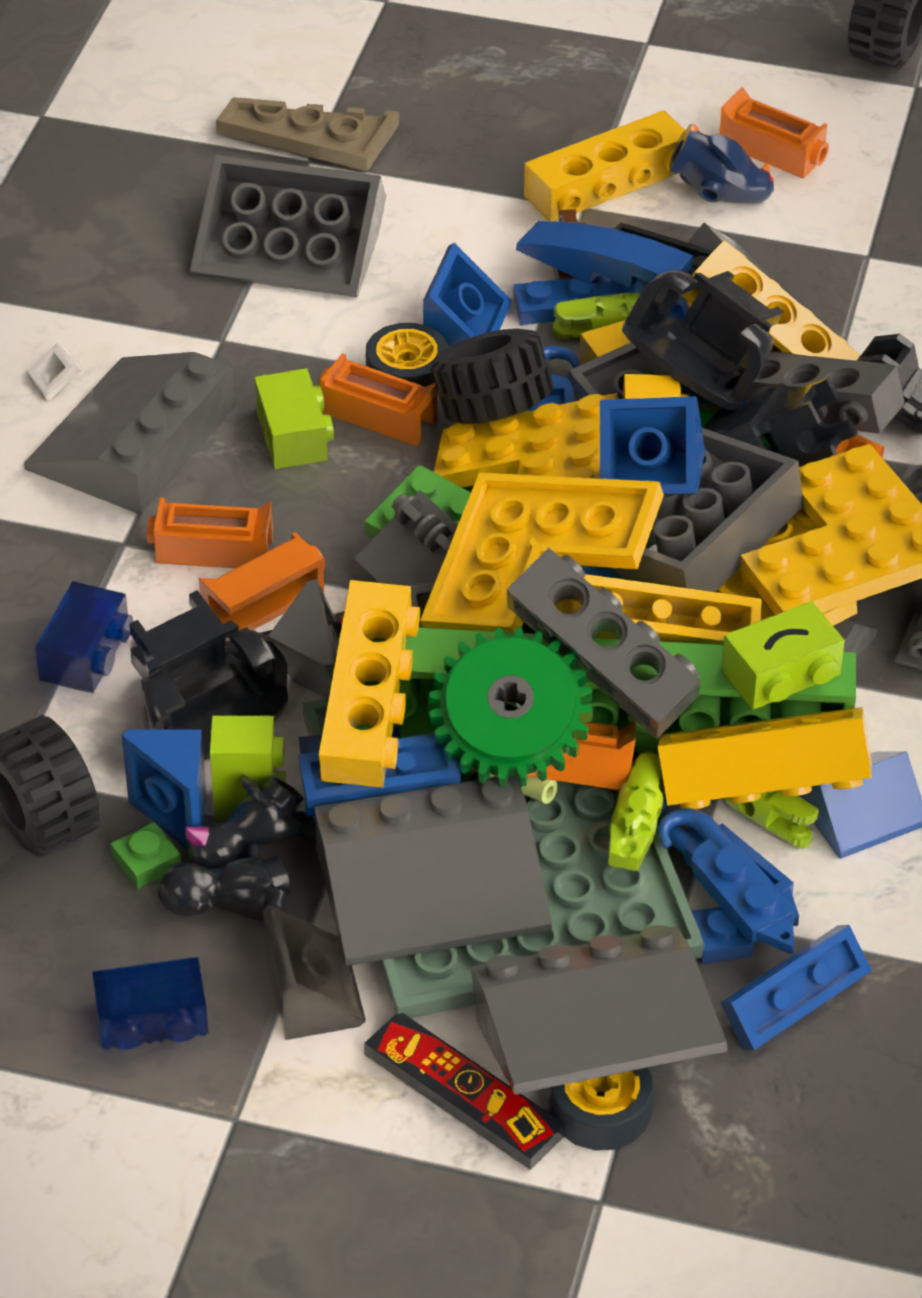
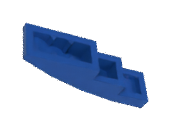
M537 221L516 244L517 251L586 283L591 284L598 275H602L628 288H631L638 279L649 283L655 277L668 271L680 270L688 273L691 270L693 255L655 240L612 228L576 222Z

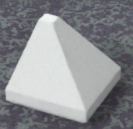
M57 343L26 374L49 401L81 369L76 359Z

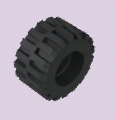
M854 0L848 27L850 54L893 68H902L913 55L922 36V0Z
M512 328L483 333L450 346L435 357L432 364H430L445 418L455 423H484L518 414L538 404L554 388L539 333L534 330Z
M40 715L0 734V813L18 841L36 856H43L95 831V829H98L100 820L96 789L79 750L69 735L53 719L45 715Z

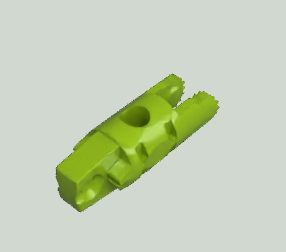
M622 293L556 303L554 307V317L556 319L552 325V334L558 339L581 338V333L624 321L627 319L641 293Z
M645 751V753L639 754V757L635 758V762H633L628 781L621 785L616 800V807L609 825L608 865L638 871L654 839L657 821L664 802L663 793L660 791L662 770L657 753Z
M781 790L761 793L760 799L747 803L731 802V797L722 798L728 806L793 846L804 849L805 847L808 848L809 844H811L813 831L807 825L814 824L819 811L800 796H783Z

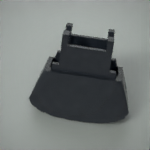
M680 270L668 271L655 277L645 285L622 326V332L645 356L689 389L720 407L737 411L772 349L774 340L769 331L771 327L777 325L784 311L779 307L770 309L735 284L732 281L735 275L728 270L710 278L702 273H695L694 277H692L690 274ZM701 287L683 321L677 317H669L680 295Z
M830 377L796 390H788L787 386L783 383L749 389L737 411L727 410L722 407L704 426V429L766 450L760 438L764 434L772 452L798 460L799 467L837 455L836 448L844 440L855 437L857 434L851 419L829 425L822 422L818 416L819 408L839 398Z
M196 590L189 594V605L192 609L148 631L144 629L138 619L129 623L130 635L137 643V646L131 648L130 652L131 664L142 677V680H140L141 708L145 729L201 730L204 760L210 758L212 716H274V721L281 716L288 704L289 698L287 689L288 663L275 644L261 633L250 630L247 627L239 631V626L232 620L222 624L199 591ZM227 637H229L241 653V659H237L232 654L226 657Z

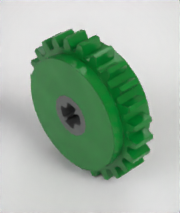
M522 627L516 628L513 637H505L502 628H496L495 639L487 641L481 632L477 633L476 647L472 649L463 642L458 644L459 660L449 656L443 659L444 670L448 674L435 673L434 687L438 690L429 693L430 706L436 708L429 711L431 726L438 727L434 731L436 743H448L445 747V755L448 761L461 756L460 770L462 773L466 774L473 767L479 769V782L485 783L490 774L498 775L500 787L506 786L509 776H517L520 786L524 787L527 785V774L534 772L543 782L547 780L546 767L552 765L560 772L564 770L565 759L563 754L565 753L575 758L578 756L579 744L575 739L587 740L589 727L584 723L591 722L593 717V707L586 705L592 702V688L583 686L587 683V673L585 669L573 671L576 666V655L572 652L561 657V642L555 640L548 647L543 645V632L537 631L531 640L525 639ZM515 702L516 710L507 711L506 703Z

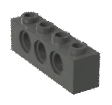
M770 351L763 367L750 387L752 389L783 383L787 386L788 390H796L830 377L839 398L818 409L820 420L825 424L831 425L851 419L856 431L877 434L883 431L905 404L897 365Z
M548 548L507 589V607L535 632H543V639L549 644L559 640L561 642L560 654L562 656L573 652L576 655L575 667L577 669H585L589 680L658 739L699 696L701 680L697 677L699 675L698 670L683 655L677 653L673 656L659 644L661 642L660 637L647 623L641 620L635 623L621 611L623 606L613 593L604 587L597 590L584 578L586 576L584 570L574 559L568 555H563L560 558L554 551ZM572 599L580 603L582 608L576 613L565 614L560 612L555 606L562 600ZM601 632H611L620 641L612 647H602L596 644L593 638ZM638 665H648L653 667L658 674L651 680L642 681L635 678L631 674V670Z

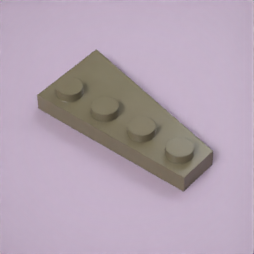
M233 97L216 119L217 134L233 137L238 140L249 141L277 150H284L308 156L312 159L324 160L368 172L399 126V111L385 110L383 117L365 115V108L347 107L346 113L324 112L323 105L307 104V106L297 109H289L284 101Z

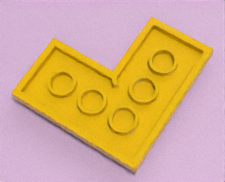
M617 393L604 396L592 394L582 398L580 401L561 405L549 403L538 407L536 410L518 413L495 421L476 424H453L449 428L443 429L434 473L461 488L474 486L479 473L600 479V400L619 399Z
M871 444L852 448L846 452L799 467L804 504L802 508L817 525L818 529L810 530L740 555L741 571L775 615L813 601L823 613L922 578V504Z
M479 473L420 619L423 628L495 632L496 628L501 627L503 632L514 633L517 627H522L523 620L507 607V589L548 548L554 551L560 558L563 555H568L580 566L638 569L664 496L660 482Z

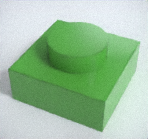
M155 822L110 843L113 859L137 889L161 878L163 872L173 864L181 862V854Z

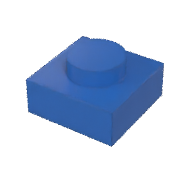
M721 907L692 911L705 944L702 957L700 958L701 964L753 957L754 943L751 944Z

